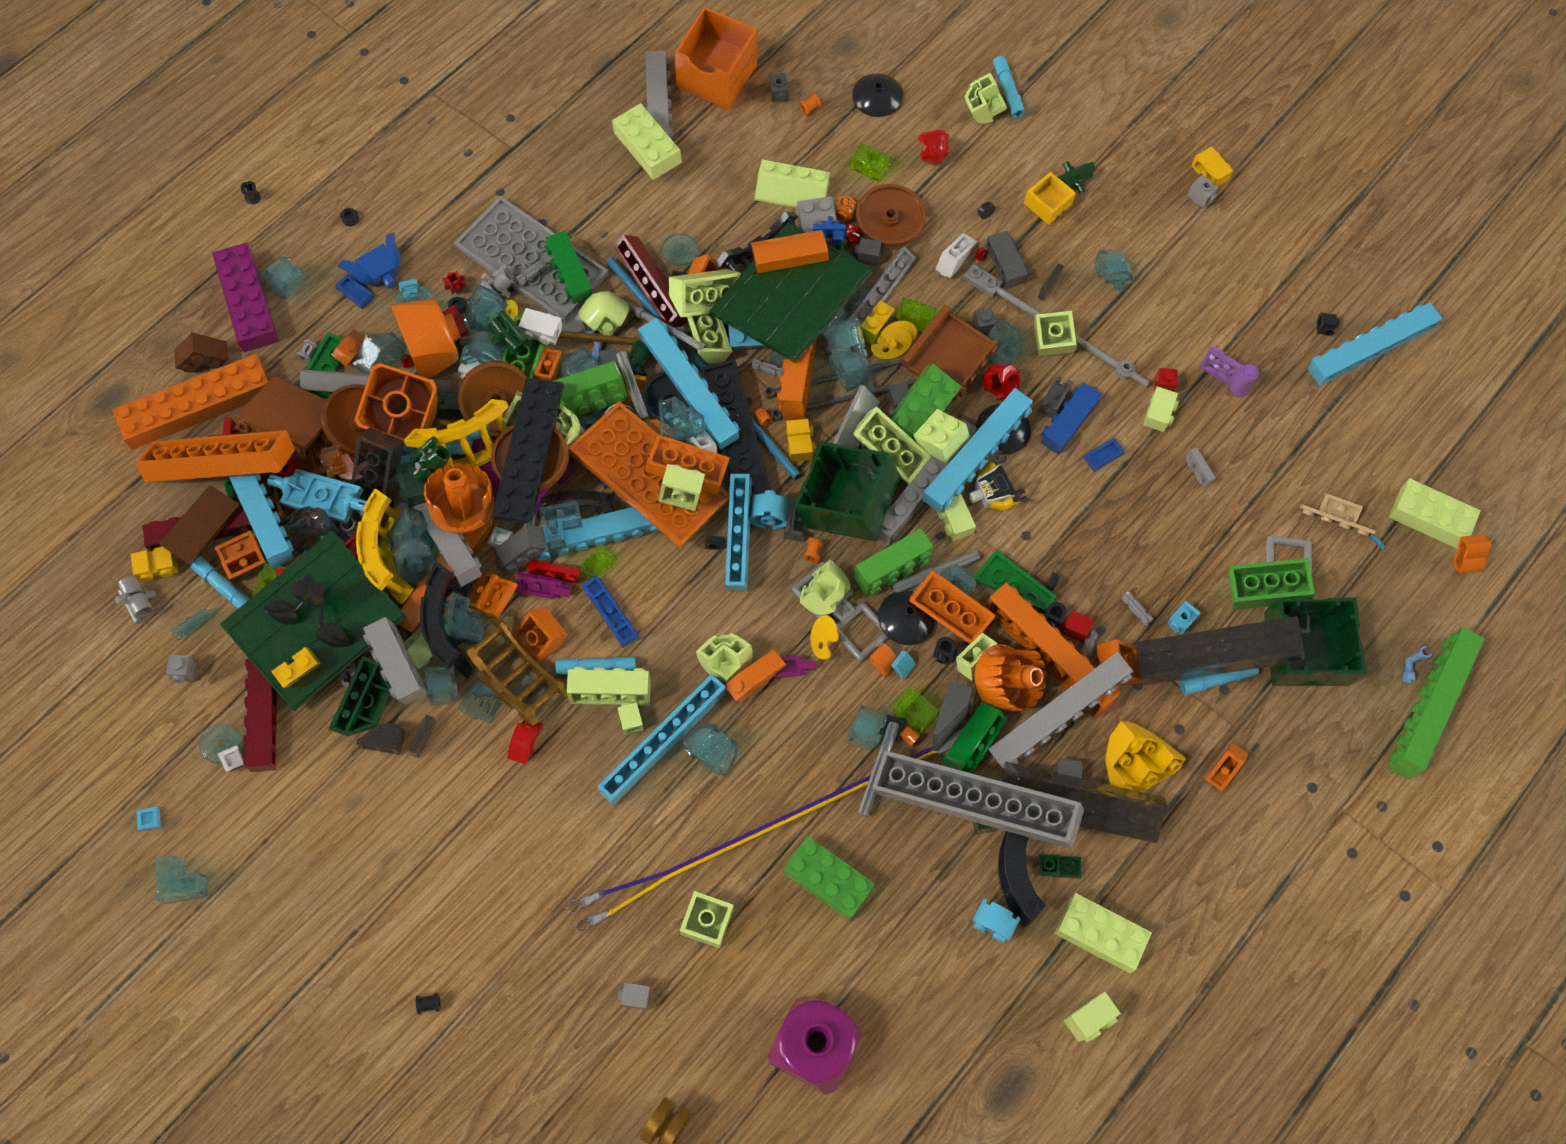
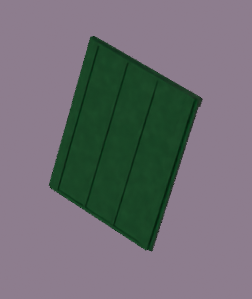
M786 224L773 239L806 232L791 224ZM828 244L829 261L757 273L754 260L710 309L709 313L788 360L797 363L803 353L864 283L873 270Z
M333 531L221 623L223 629L294 712L372 647L367 645L363 637L366 634L363 629L364 627L384 617L397 626L407 618L384 590H379L370 582L357 558ZM310 573L316 582H320L326 587L324 594L325 602L323 604V625L333 623L341 626L347 631L353 643L346 647H332L318 639L316 631L320 629L318 626L319 605L311 606L305 601L295 611L298 619L293 624H282L275 621L266 614L264 606L274 600L287 601L292 608L295 607L300 600L291 594L290 586L294 581ZM305 647L310 648L321 664L290 687L283 688L271 671L284 662H290L291 664L294 662L293 655Z

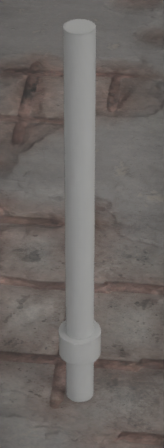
M629 304V311L634 313L639 319H645L650 322L656 318L644 308ZM664 322L668 328V333L700 351L703 350L704 344Z

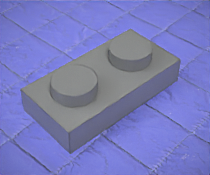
M1197 447L1191 449L1186 456L1187 465L1193 469L1197 481L1204 488L1211 486L1216 477Z

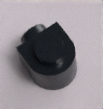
M1321 312L1317 318V334L1333 335L1335 329L1339 326V318H1337L1336 314Z
M1059 602L1051 603L1044 614L1047 622L1052 627L1060 628L1066 616L1065 606Z
M942 637L937 641L933 657L936 658L937 662L941 664L952 662L956 649L954 640L950 637Z

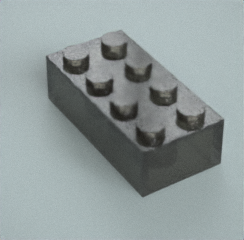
M371 427L358 435L351 484L360 486L363 489L359 499L367 501L374 489H377L392 500L389 506L391 508L394 506L404 445L403 440Z

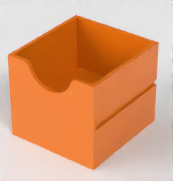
M703 7L675 51L677 88L730 110L757 66L756 47L758 29Z

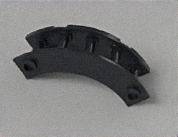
M784 211L779 219L769 228L771 231L764 237L758 236L749 242L748 247L744 249L738 247L724 250L714 264L718 268H730L732 271L742 274L743 272L737 265L744 264L748 268L751 264L749 259L754 257L751 243L773 239L786 224L797 227L795 225V220L798 218L797 214Z
M436 562L426 580L425 586L427 587L424 597H421V630L424 640L428 643L431 649L430 652L436 660L448 670L454 665L468 679L476 667L475 665L473 667L470 666L457 647L464 642L460 628L461 610L472 584L467 583L461 587L456 577L452 579L454 573ZM447 586H450V587H449V590H448V592H447V594H446L445 600H444L443 598H444V594H445L446 588H447Z
M1006 831L999 848L998 879L1001 892L1004 895L1009 910L1014 913L1015 919L1017 916L1021 918L1019 923L1025 928L1046 905L1035 892L1028 876L1026 849L1029 837Z

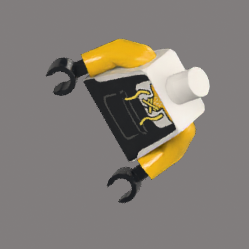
M996 451L994 453V460L991 459L977 475L974 485L975 491L968 493L972 503L981 500L987 509L992 508L1005 511L1018 504V501H1027L1028 498L1026 496L1020 498V495L1025 493L1023 489L1015 491L1002 465L998 466L999 462L1004 463L1007 460V456L999 460V455L1003 451Z

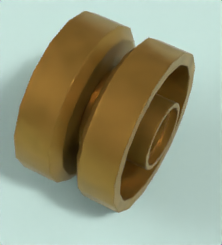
M665 1096L654 1111L639 1139L646 1144H653L656 1138L660 1137L657 1144H676L685 1129L691 1113L681 1107L671 1117L674 1112L672 1110L675 1107V1102Z

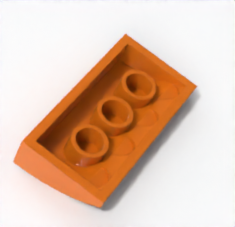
M822 230L751 243L757 273L829 261L828 248Z
M657 434L645 472L664 478L667 464L679 465L688 470H698L705 474L701 490L718 495L730 457Z
M934 570L929 572L909 598L911 603L969 644L983 633L996 616L992 611Z

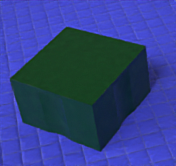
M820 441L811 462L809 474L802 484L794 508L807 529L876 542L901 476L890 453L869 449H853L844 445Z
M1278 598L1264 612L1272 686H1350L1366 674L1364 651L1359 636L1360 621L1357 598H1327L1320 600ZM1309 616L1310 633L1286 630V627L1306 629L1307 617Z

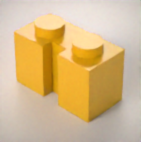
M1212 146L1197 154L1191 165L1199 175H1203L1218 187L1229 181L1234 171Z
M881 300L872 310L871 317L867 316L860 326L859 333H861L863 340L870 344H876L879 333L889 324L894 316L895 309Z
M808 419L786 421L790 461L812 460L813 453L816 452L815 442H812L810 438L813 436V426L809 425Z
M163 547L154 548V551L151 552L145 550L131 554L133 575L140 582H150L159 577L168 578L173 574L179 573L177 557Z
M305 647L293 655L294 662L291 664L290 662H284L271 671L283 688L290 687L321 664L310 648Z

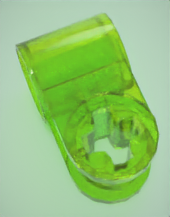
M603 544L598 546L582 563L583 577L587 581L597 575L600 577L617 560V556L610 554ZM588 568H594V569H595V571H593V572H588V571H586V570H587Z

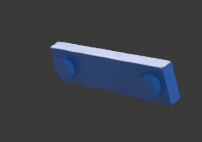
M598 575L581 585L622 648L639 638V635Z

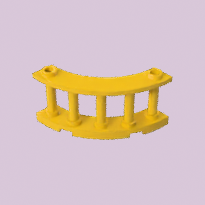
M491 399L486 405L473 413L474 417L467 421L459 420L447 425V429L437 430V428L414 429L403 441L407 447L419 449L432 436L438 439L435 446L442 445L445 448V443L458 440L466 457L452 460L450 456L447 464L440 467L443 474L444 466L451 464L453 468L455 463H461L464 469L466 463L471 464L473 468L474 466L479 467L491 461V452L494 445L486 430V426L493 420H496L501 433L506 430L507 426L502 415L509 406L504 400ZM479 431L486 448L473 454L466 436Z
M374 489L363 508L364 515L357 527L356 549L358 560L370 582L381 591L387 587L391 595L403 605L414 588L408 584L400 570L398 547L403 529L412 515L398 505L395 509H392L389 506L392 500L377 489ZM385 512L390 517L385 528H382L380 522ZM378 534L382 536L380 547L378 546Z

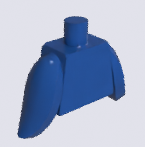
M395 233L387 234L386 246L385 244L378 246L354 260L355 263L349 260H342L337 267L346 271L363 284H373L375 287L385 284L387 289L395 287L396 281L393 278L398 275L397 269L400 268L401 264L400 253L395 242Z

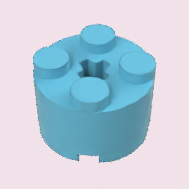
M766 490L764 494L753 495L750 523L766 529V526H773L772 530L785 528L790 499L776 495V492L772 490Z
M983 898L972 919V922L975 923L973 927L982 933H985L986 930L993 934L992 938L1000 943L1005 942V940L1010 941L1021 918L1017 916L1014 919L1012 917L1014 913L994 902L990 905L986 904L988 899Z

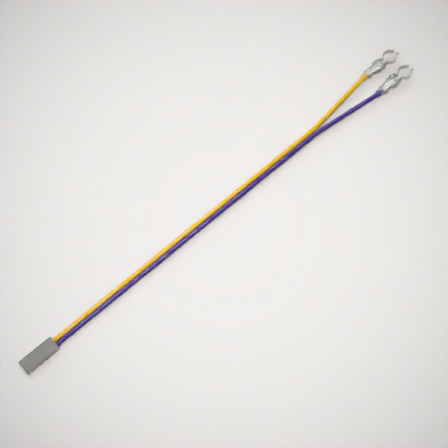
M963 729L955 732L937 751H933L932 747L910 757L923 760L933 754L938 753L940 755L949 751ZM870 776L667 871L605 891L586 894L580 898L579 902L576 900L570 901L565 908H569L572 902L582 903L578 911L567 912V914L569 912L576 914L580 911L581 907L588 908L592 906L594 902L601 900L606 894L665 876L614 909L594 913L588 917L587 921L584 919L578 920L576 926L573 927H577L580 921H589L590 924H588L585 931L576 930V933L577 931L584 933L588 930L589 926L596 927L600 925L602 921L609 919L615 912L669 878L867 786Z

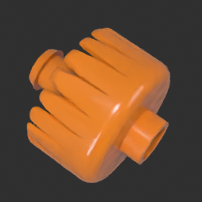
M455 463L453 468L451 464L444 466V474L442 469L439 468L435 471V475L431 474L428 477V482L424 486V497L430 518L440 529L455 534L469 533L482 527L491 518L495 505L492 487L486 472L481 471L480 467L474 466L473 468L471 464L466 463L464 469L461 463Z
M997 644L987 648L978 659L975 668V686L981 700L1000 711H1023L1035 706L1038 703L1036 700L1041 699L1044 694L1043 691L1039 690L1046 688V682L1043 679L1046 678L1047 673L1041 670L1045 665L1043 660H1037L1041 658L1040 653L1033 650H1015L1005 644Z

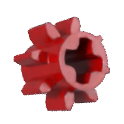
M851 223L846 226L847 238H844L847 240L846 246L848 247L851 244H856L860 239L859 228Z
M457 271L448 272L446 278H443L444 288L446 291L450 289L451 294L461 293L462 288L466 287L464 275L459 276Z
M288 459L282 470L276 473V476L283 478L293 476L296 468H298V464H292V460Z

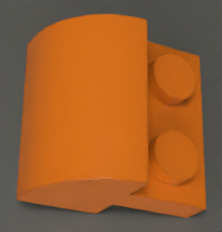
M251 530L215 547L230 581L267 564L265 555Z
M483 572L464 605L486 618H499L518 585L513 581L501 579L496 574Z

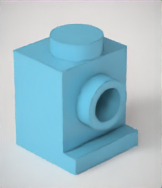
M1185 601L1167 623L1173 631L1179 632L1182 635L1197 619L1200 612Z

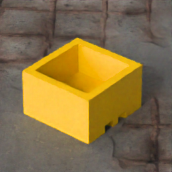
M1050 171L1027 191L1023 204L1049 225L1058 215L1060 216L1063 211L1072 206L1076 192Z

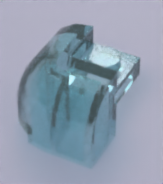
M1112 249L1100 250L1094 262L1098 278L1104 277L1105 284L1113 283L1115 291H1122L1125 283L1133 280V273L1127 256L1119 250Z
M478 285L466 303L469 307L467 316L463 317L469 334L481 338H489L495 335L488 328V324L495 317L499 316L498 313L501 310L505 311L507 303L496 292Z
M1001 318L991 329L988 337L993 341L996 338L999 339L998 351L994 356H990L987 359L992 365L1013 364L1023 347L1021 332Z
M476 331L461 338L459 343L464 348L462 349L460 362L463 365H468L477 361L479 363L502 361L506 348L503 344L498 343L494 345L491 339L495 335L491 331Z
M582 347L562 361L559 376L563 378L597 367L598 365L592 358L591 352L586 347Z
M452 592L445 601L442 616L444 629L451 637L474 646L483 639L485 622L480 621L481 612L469 608V598Z
M711 723L695 727L683 742L691 758L695 756L703 762L702 767L723 777H726L738 752L737 741L720 733L717 725Z

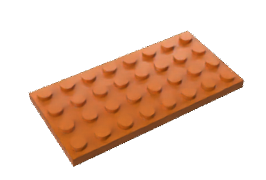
M619 401L568 447L569 453L681 548L729 501L730 494L721 487L718 495L701 490L695 511L659 502L663 477L645 472L647 461L658 433Z

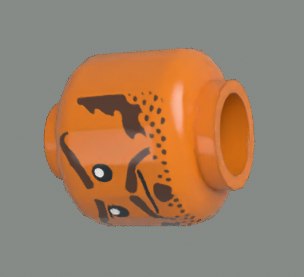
M847 195L837 198L834 204L837 221L847 222L854 217L857 203L853 197Z

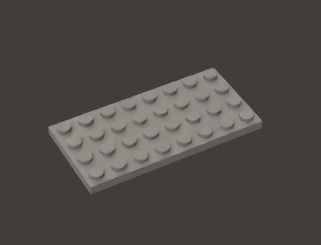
M501 196L454 242L455 248L492 274L503 265L508 264L510 267L509 271L515 278L519 274L522 275L524 270L533 264L536 265V262L543 259L547 264V269L542 272L539 271L540 273L529 281L526 280V283L522 286H519L515 281L511 287L551 315L560 317L562 323L583 302L573 304L571 298L567 299L564 292L565 285L564 283L560 284L557 277L559 272L557 269H553L551 264L552 257L551 255L548 256L545 251L544 245H547L545 237L555 233ZM573 246L593 292L609 275V270Z

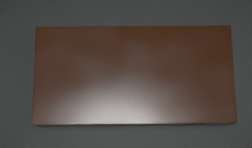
M209 485L161 540L159 545L191 566L238 512L241 505Z

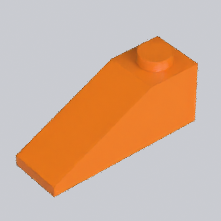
M773 649L738 673L724 686L736 701L743 703L787 664Z

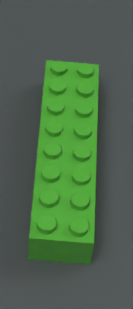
M1462 627L1457 632L1453 631L1449 638L1446 637L1440 646L1443 649L1433 661L1435 666L1426 676L1428 681L1419 691L1420 699L1412 706L1411 711L1413 714L1404 723L1403 727L1406 729L1396 741L1398 745L1396 751L1393 750L1388 758L1390 761L1388 768L1409 780L1426 770L1483 644L1484 637Z

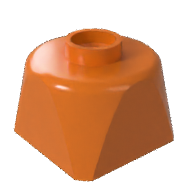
M436 299L390 304L419 376L430 379L459 360V354L454 341L461 339L460 333L452 314L443 315Z
M378 363L371 368L355 416V422L360 428L404 443L403 440L414 429H430L432 427L437 412V387L433 380ZM399 401H407L405 411L401 414H396L395 405Z

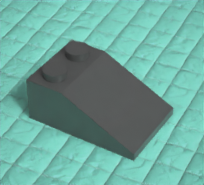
M949 681L933 734V751H937L966 722L967 715H972L975 696L972 695L973 687Z

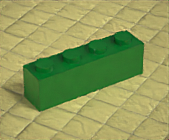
M566 231L545 237L547 244L544 245L545 251L548 256L551 255L552 257L551 264L553 269H557L559 272L557 277L560 284L564 283L565 285L564 292L567 299L571 298L573 304L588 299L593 294L592 287Z
M981 702L946 756L942 759L940 765L972 774L1008 719L1000 710Z

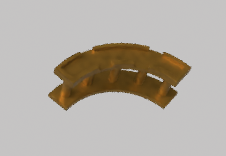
M493 618L491 621L496 627L493 631L474 646H469L463 642L457 648L470 666L473 667L475 665L479 672L482 673L479 677L493 693L510 709L516 708L520 712L518 716L531 726H534L539 722L535 716L536 710L556 693L565 698L568 697L565 690L566 685L561 679H556L547 673L525 652L508 631L510 628L505 621ZM501 634L509 646L490 662L483 663L478 656L480 654L479 651ZM515 652L523 663L503 680H498L493 675L492 669ZM530 668L538 678L518 695H513L507 689L508 685ZM544 682L551 687L531 705L523 703V700Z

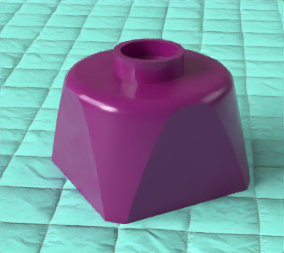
M811 997L798 998L790 1008L768 1054L769 1062L772 1066L824 1094H830L835 1092L862 1036L861 1029L848 1014L828 1002ZM811 1033L822 1034L827 1042L824 1049L820 1051L812 1050L807 1042L808 1036Z

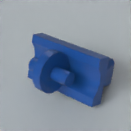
M828 216V221H822L821 224H813V231L822 230L825 241L826 238H833V244L842 245L844 238H847L846 225L840 224V221H833V216Z

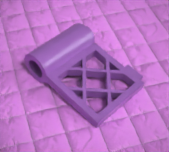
M1211 346L1199 368L1230 386V391L1234 396H1246L1258 378L1259 370L1252 364L1242 365L1224 354L1225 352Z

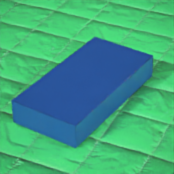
M348 274L335 285L339 292L361 309L374 298L370 291Z
M1113 438L1085 454L1083 458L1093 472L1124 455L1125 451L1116 439Z

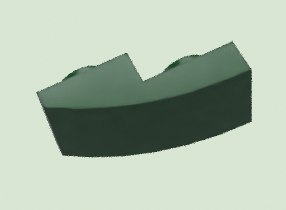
M1039 854V875L1081 879V857Z

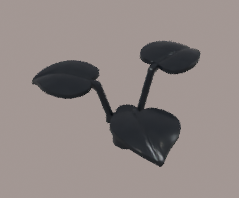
M310 573L294 581L290 586L291 594L300 600L295 607L292 608L287 601L274 600L264 606L266 614L275 621L282 624H293L298 619L295 611L305 601L311 606L319 605L318 626L320 629L316 631L318 639L332 647H346L353 643L347 631L341 626L333 623L323 625V604L325 602L324 594L326 587L322 583L316 582Z

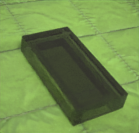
M1056 265L1041 287L1038 299L1044 301L1062 274L1063 265Z
M425 715L408 749L414 757H420L437 723L432 716Z

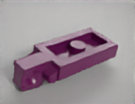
M519 572L516 592L554 599L560 598V595L569 597L572 585L562 583L561 580Z
M800 656L781 657L787 665L772 678L806 675V671L815 670V660L805 661V657Z

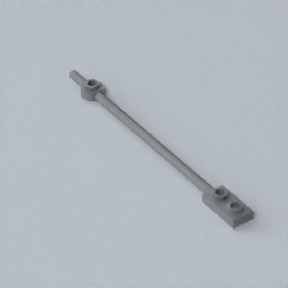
M975 264L963 276L964 281L990 297L998 294L1033 317L1042 314L1002 289L1003 282ZM1075 334L1076 344L1115 367L1119 378L1124 380L1132 378L1145 387L1151 382L1135 372V366L1131 361L1123 360L1119 362Z

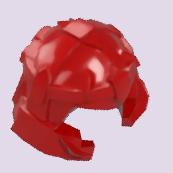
M945 130L925 132L918 137V141L925 146V150L922 149L920 152V157L924 162H928L929 165H940L949 154V134Z
M993 364L984 372L982 377L985 391L996 395V401L1000 400L1001 402L1007 398L1014 388L1018 390L1021 381L1019 369H1016L1012 364Z

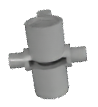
M508 264L503 265L490 276L487 273L481 275L483 281L479 284L477 294L485 303L490 302L498 295L506 299L511 296L507 288L515 283V278L509 271L510 267Z
M128 576L118 583L120 588L118 593L120 596L115 597V602L117 604H125L135 624H139L143 621L142 617L149 615L153 611L149 598H154L156 594L154 590H142L136 577Z

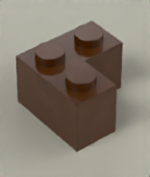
M192 332L174 349L175 369L193 373L201 365L211 368L221 367L228 361L227 341Z

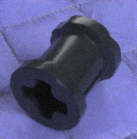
M248 181L241 184V193L245 195V201L248 204L258 203L261 195L257 191L255 183Z
M438 992L424 997L416 995L415 1003L418 1015H422L423 1012L440 1011L441 1003Z

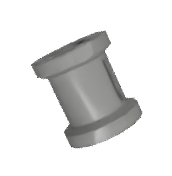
M305 339L303 341L304 345L300 352L296 353V357L302 362L309 364L319 346L315 342Z

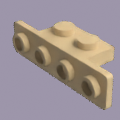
M1327 493L1323 497L1319 510L1300 504L1299 508L1304 509V514L1313 517L1314 514L1322 516L1321 520L1332 523L1333 520L1340 522V527L1349 530L1351 527L1357 528V533L1368 536L1369 533H1376L1375 530L1356 524L1363 508L1361 505Z

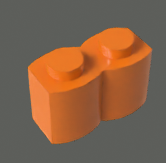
M1485 534L1462 536L1459 540L1458 551L1453 562L1459 574L1482 572L1487 564L1486 556L1492 548L1491 541Z

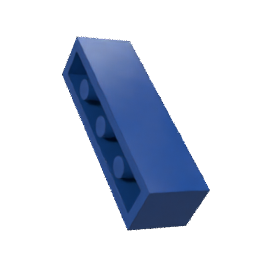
M1084 382L1080 388L1076 387L1073 390L1070 401L1066 400L1061 407V413H1056L1051 420V426H1046L1041 433L1043 436L1041 444L1058 455L1098 404L1102 396L1100 392Z

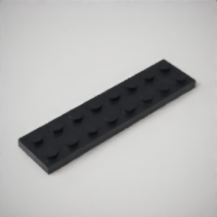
M734 358L702 367L700 371L702 378L709 385L708 390L716 394L719 399L718 404L721 408L724 406L727 409L731 422L735 421L740 428L739 439L723 448L722 454L730 457L726 468L729 480L731 474H750L752 479V500L753 495L764 494L766 490H771L736 359Z
M526 378L492 513L493 519L532 524L564 390L563 382Z

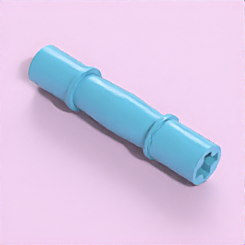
M998 56L993 60V65L997 78L1000 80L1011 115L1017 119L1025 114L1021 96L1017 92L1016 85L1011 76L1012 72L1009 69L1005 56Z
M198 557L190 566L205 582H209L237 609L250 599L203 557Z
M635 657L579 660L578 658L556 659V675H568V669L573 670L575 667H582L585 670H593L594 668H604L605 670L623 668L625 671H633V669H636Z
M1251 660L1205 675L1198 674L1195 677L1179 681V686L1182 694L1186 696L1206 691L1207 688L1221 686L1235 680L1238 682L1242 679L1256 676L1259 674V669L1256 662Z

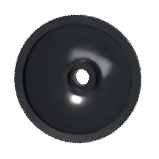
M876 73L866 75L856 82L852 98L855 106L862 113L872 117H885L898 110L902 103L903 91L895 79L885 74Z
M665 372L653 376L644 386L642 399L648 415L653 419H658L666 424H674L687 419L693 413V410ZM673 401L674 403L670 405L667 402Z
M1000 404L989 406L981 412L976 422L977 431ZM1023 417L1020 420L1021 424L1015 431L1011 430L1008 440L1004 444L1000 443L998 445V451H1003L1001 455L1013 454L1025 447L1031 434V425L1028 418Z
M899 591L888 595L878 610V622L884 634L892 641L902 645H915L925 641L935 626V619L909 601L913 593L911 591Z

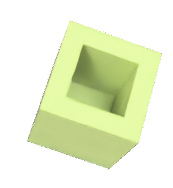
M627 702L618 707L624 735L644 730L637 703Z

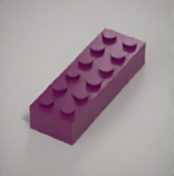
M248 242L212 252L235 336L242 351L245 353L278 343L279 338L258 267Z

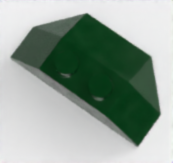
M362 656L329 726V730L348 737L377 727L391 696L389 689L392 688L390 683L385 681L380 671L383 669L380 663L377 664L375 660Z

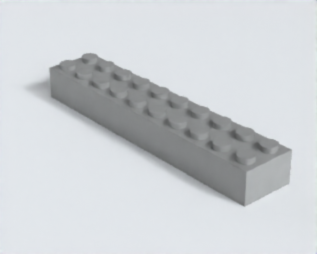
M884 751L872 787L878 795L1069 849H1073L1084 813V808L1080 802L889 751Z

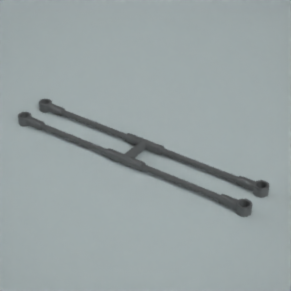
M902 359L883 364L869 365L850 370L846 373L813 380L811 385L864 374L868 390L873 395L886 393L889 386L892 385L875 387L871 372L902 364ZM917 379L906 381L907 386L913 385ZM767 387L764 391L765 398L773 399L778 394V391H781L782 387ZM856 394L807 405V410L854 399ZM779 409L772 410V420L780 421L783 418L782 411H779Z

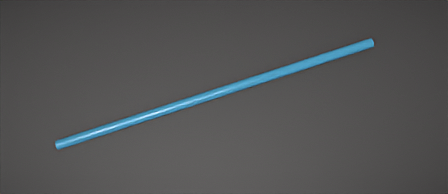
M614 257L608 258L606 263L649 313L662 321L640 287ZM694 351L695 366L699 370L702 367H706L707 364ZM751 416L756 436L794 480L801 475L800 471Z

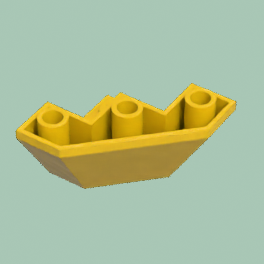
M1121 721L1110 735L1105 757L1112 795L1114 798L1128 800L1175 774L1181 769L1186 758L1154 733L1135 723Z

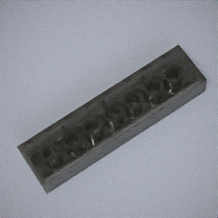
M1298 616L1136 642L1140 675L1144 685L1305 661Z
M1010 762L1004 763L1000 779L1001 782L1080 802L1084 808L1080 823L1082 827L1152 843L1158 842L1167 810L1165 797Z

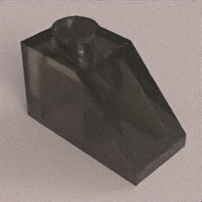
M395 722L380 724L357 739L356 744L361 749L400 755L406 732L400 724Z

